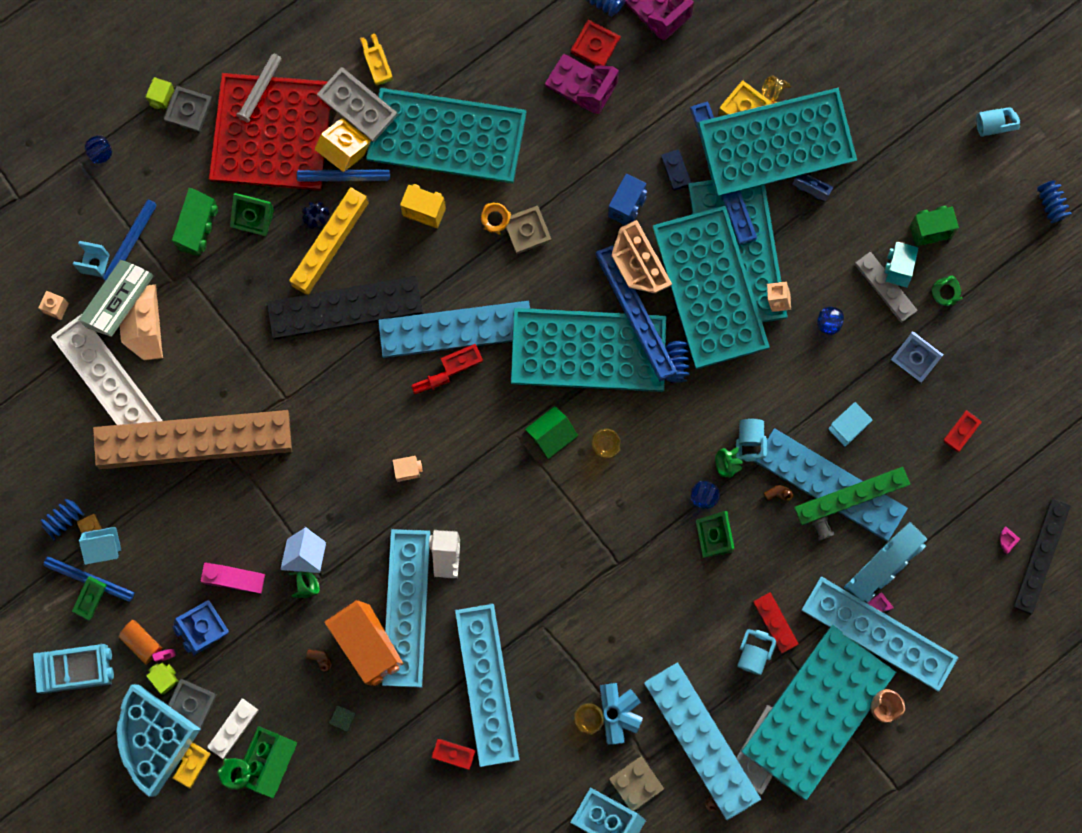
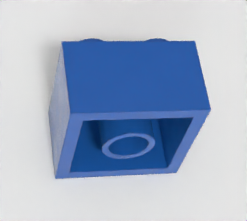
M626 173L609 204L608 217L623 225L634 222L638 216L639 205L643 206L647 198L646 183Z

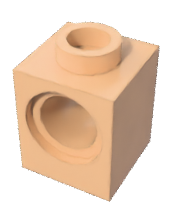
M787 282L767 284L768 302L771 311L791 310L790 291Z
M46 291L39 309L44 314L62 320L69 303L63 297Z
M416 456L393 460L397 482L420 478L419 472H423L421 460L417 461Z

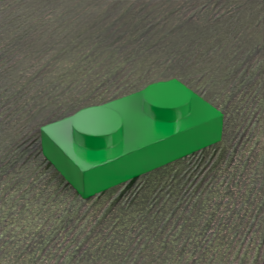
M89 576L72 612L87 620L92 619L107 585Z

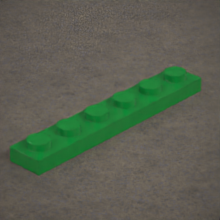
M900 467L795 506L794 509L802 526L910 485L904 467Z

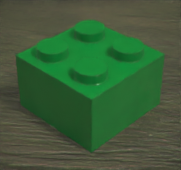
M940 206L935 211H919L911 222L910 229L915 247L952 239L959 226L954 208Z

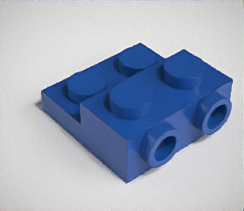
M209 600L175 618L173 622L175 634L178 637L182 636L185 641L183 642L185 650L188 653L192 652L193 655L210 647L212 643L229 634L227 627Z

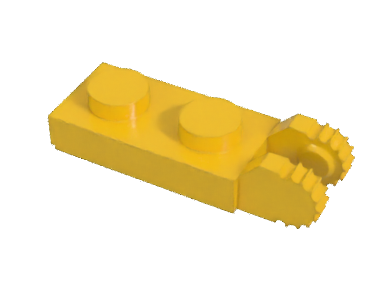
M372 34L371 39L375 47L368 49L366 39L363 37L360 40L372 77L377 86L392 81L393 76L381 44L379 45L376 35Z

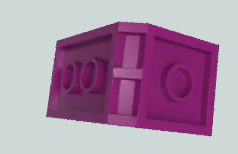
M625 0V4L663 40L669 38L692 17L694 6L692 0Z
M563 53L547 79L545 87L592 113L600 114L618 84L619 70L613 66H595L594 69H591Z

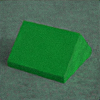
M234 193L230 227L266 236L274 213L271 202Z
M555 406L525 429L548 459L579 436L568 418Z
M727 511L696 520L703 558L733 553L735 548Z

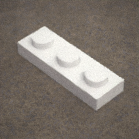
M241 699L207 748L224 759L259 710L246 700Z

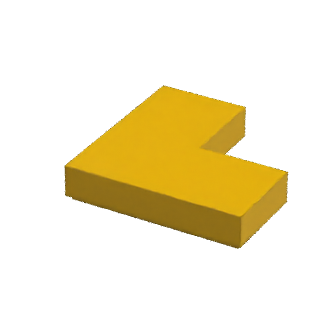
M192 742L181 760L183 762L173 779L191 788L211 753Z

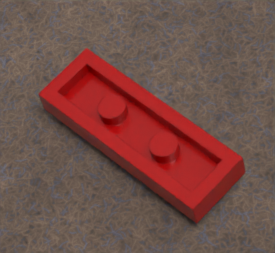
M771 592L753 601L771 637L775 638L776 646L781 654L799 644Z

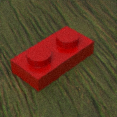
M475 343L441 358L448 377L482 363L483 359Z
M966 410L944 438L943 442L958 453L982 421Z
M437 739L432 758L470 770L475 750Z

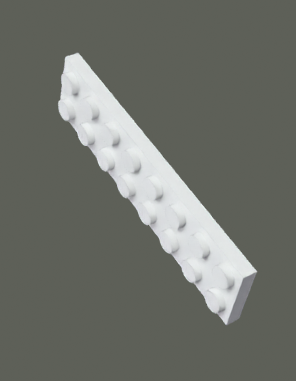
M81 315L51 336L117 425L163 421L98 334L93 330L87 329L78 320Z

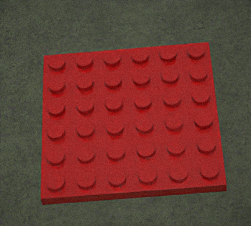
M222 73L209 175L210 182L322 190V181H297V171L324 170L325 157L314 149L320 135L329 127L331 107L317 96V93L328 81L272 77L250 116V122H245L238 118L236 114L240 113L260 76Z

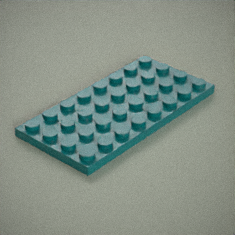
M380 88L379 98L394 109L398 116L374 142L371 141L368 147L367 161L514 184L527 114L526 110Z
M839 88L697 123L716 196L857 161Z
M712 180L688 184L693 214L724 206L721 195L716 196ZM765 184L740 190L757 240L738 245L761 321L770 322L787 319L786 310L772 312L768 302L767 284L781 282Z
M726 205L653 225L652 228L666 274L672 283L670 287L695 369L769 349V343Z
M514 308L511 384L664 391V380L659 382L625 314ZM649 315L665 347L666 316Z
M832 625L741 752L801 798L807 800L871 709V702L874 696L879 691L885 689L896 672Z

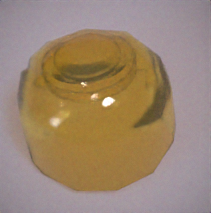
M609 428L599 429L592 437V449L596 455L603 458L614 457L620 451V438L615 431Z
M587 703L581 705L574 715L575 724L578 729L590 735L600 731L604 724V714L594 704Z

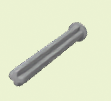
M277 54L271 55L240 113L236 114L241 120L250 122L253 110L281 62V57Z

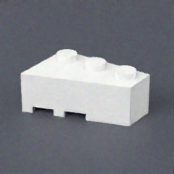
M434 530V534L430 535L429 547L433 554L434 577L458 578L460 552L458 532Z

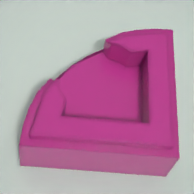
M1005 526L1000 534V545L1003 551L1008 554L1019 542L1020 538Z
M882 592L867 603L881 612L894 608Z
M168 649L154 653L152 656L154 661L160 663L175 657L176 653L174 649Z

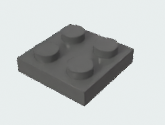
M176 86L164 121L200 133L213 99L211 96Z
M180 679L168 706L202 729L217 694Z

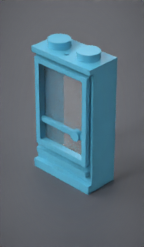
M106 644L33 653L36 690L40 694L112 684L111 679H114L113 668H110L109 662L112 659L111 648H108Z

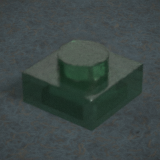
M337 705L329 724L349 731L356 713Z

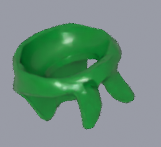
M953 275L938 279L932 286V295L940 305H954L957 301L963 299L960 297L961 288L959 282ZM946 284L954 289V296L949 300H945L940 296V289Z
M738 447L730 452L726 448L718 450L715 456V463L720 476L731 478L742 470L739 464H743V462L736 457L739 451Z
M300 571L289 573V575L297 574L298 592L292 595L293 598H309L319 593V583L312 573ZM303 575H305L309 581V588L305 586L302 580Z
M224 759L223 766L218 770L217 774L224 786L232 790H239L249 781L250 766L241 759ZM236 768H241L243 778L232 782V773Z

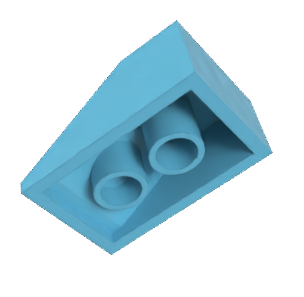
M592 788L589 789L571 820L572 824L587 833H639L646 822L638 813Z

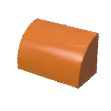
M131 620L119 634V639L145 665L153 659L152 654L163 649L134 620Z

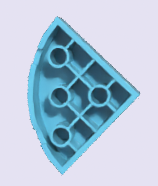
M909 522L844 588L862 602L865 600L868 603L875 596L873 592L878 587L882 589L895 577L894 575L909 563L910 559L926 547L923 543L927 538Z
M131 685L120 708V719L117 725L118 747L123 764L128 769L136 785L149 797L157 796L201 729L140 685Z

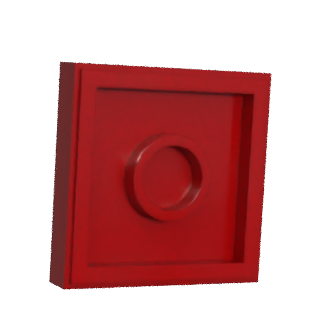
M588 20L573 45L571 53L596 66H605L621 36Z

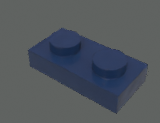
M679 149L661 155L673 191L687 187L691 181Z
M808 174L796 176L792 184L799 190L806 191L815 198L825 202L833 189L832 186Z

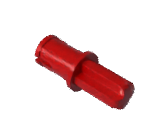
M444 371L431 377L427 376L428 379L411 385L414 394H418L428 389L434 390V388L440 385L450 383L447 372Z

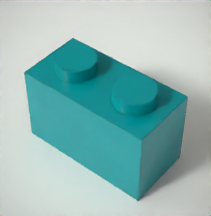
M896 241L894 249L890 248L887 259H890V263L887 262L884 273L887 274L885 282L908 287L913 275L918 247Z

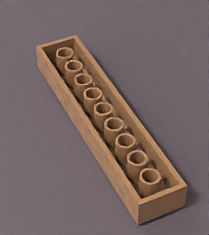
M288 410L93 427L95 463L98 469L292 452Z

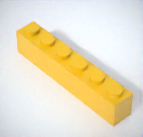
M350 187L289 281L292 287L305 295H309L369 204L365 195Z

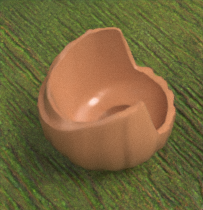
M885 689L879 691L874 696L871 702V712L878 721L889 723L898 719L904 713L905 704L896 692Z

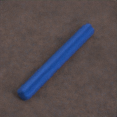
M341 170L297 171V181H388L390 179L389 170H346L344 172Z
M147 200L106 270L103 276L105 281L119 261H125L156 208L155 202Z
M47 557L43 565L49 569L83 583L91 576L107 585L105 592L129 602L133 599L134 592L51 557Z

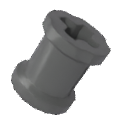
M828 517L812 522L818 533L819 541L835 535L834 532H831L827 522L829 520Z

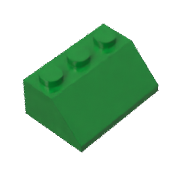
M193 188L188 189L172 241L179 251L201 256L202 251L204 252L206 249V237L212 231L213 224L211 221L213 216L217 215L218 206L213 198Z
M258 726L243 760L250 766V778L245 787L274 798L298 742ZM241 768L239 769L234 781L243 778V776L241 775Z

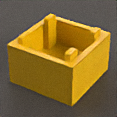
M742 80L719 107L718 116L769 105L772 102Z
M342 118L320 135L314 150L344 172L365 156L371 140Z
M408 184L400 204L404 217L438 229L446 210L444 197H441L442 194L438 192L433 194L422 190L419 185L413 184L411 186Z

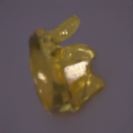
M773 75L769 76L764 82L762 95L771 101L772 104L777 103L776 99L781 89L791 88V85L787 81L780 80ZM775 87V93L773 97L770 99V93L772 89Z

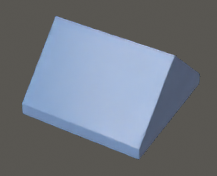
M912 332L891 360L922 383L943 354Z
M306 527L287 539L281 570L320 573L326 542Z

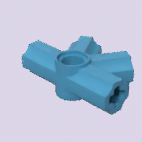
M617 683L600 685L607 745L624 743L623 728L637 733L643 717L629 711L641 702L631 689L619 697ZM610 708H614L617 711V717L613 720L607 717V711Z

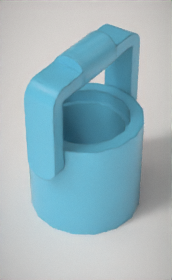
M1004 108L977 113L976 124L979 135L988 136L1018 130L1020 128V119L1012 108ZM1009 115L1013 123L1006 124L1004 116Z
M744 419L739 421V439L736 440V447L739 448L736 454L738 459L749 462L764 459L767 456V438L764 436L763 420ZM742 446H761V454L742 455Z
M747 630L740 647L742 654L737 667L750 673L761 675L766 660H770L776 645L775 638L760 630ZM749 634L764 641H771L772 645L769 652L746 644Z

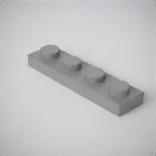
M871 252L855 262V266L901 323L917 312V309L898 285L885 282L887 276L884 273L885 269Z

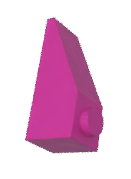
M204 563L201 582L205 585L262 594L265 574Z

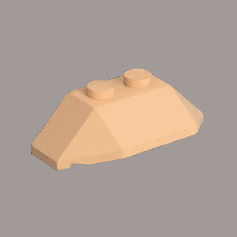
M636 220L621 227L611 256L628 287L657 293L671 286L672 283L638 221Z
M147 285L120 324L121 342L144 361L163 358L156 285Z

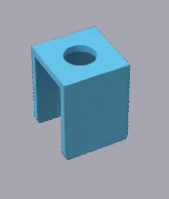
M79 241L78 244L85 252L82 263L73 262V265L80 273L103 277L110 254L102 245ZM93 258L99 259V266L89 265L90 260Z
M854 402L831 424L828 430L844 446H847L872 422V419Z
M116 527L83 532L79 540L85 564L117 559V551L121 550Z

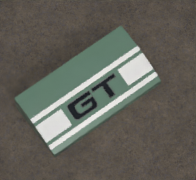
M120 260L78 320L87 329L112 337L154 276L134 264Z

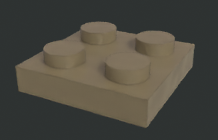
M538 205L511 215L506 230L516 254L552 241Z
M642 756L609 778L632 811L664 790Z

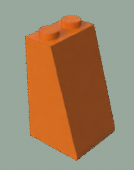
M356 600L325 621L326 626L365 684L378 685L384 680L383 677L396 673L400 670L399 667L404 664L369 604Z

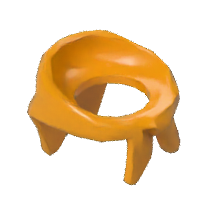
M499 203L485 205L481 214V222L485 226L484 230L501 234L500 231L504 230L510 221L511 213L505 206ZM491 212H499L502 215L503 221L499 226L489 224L487 219Z

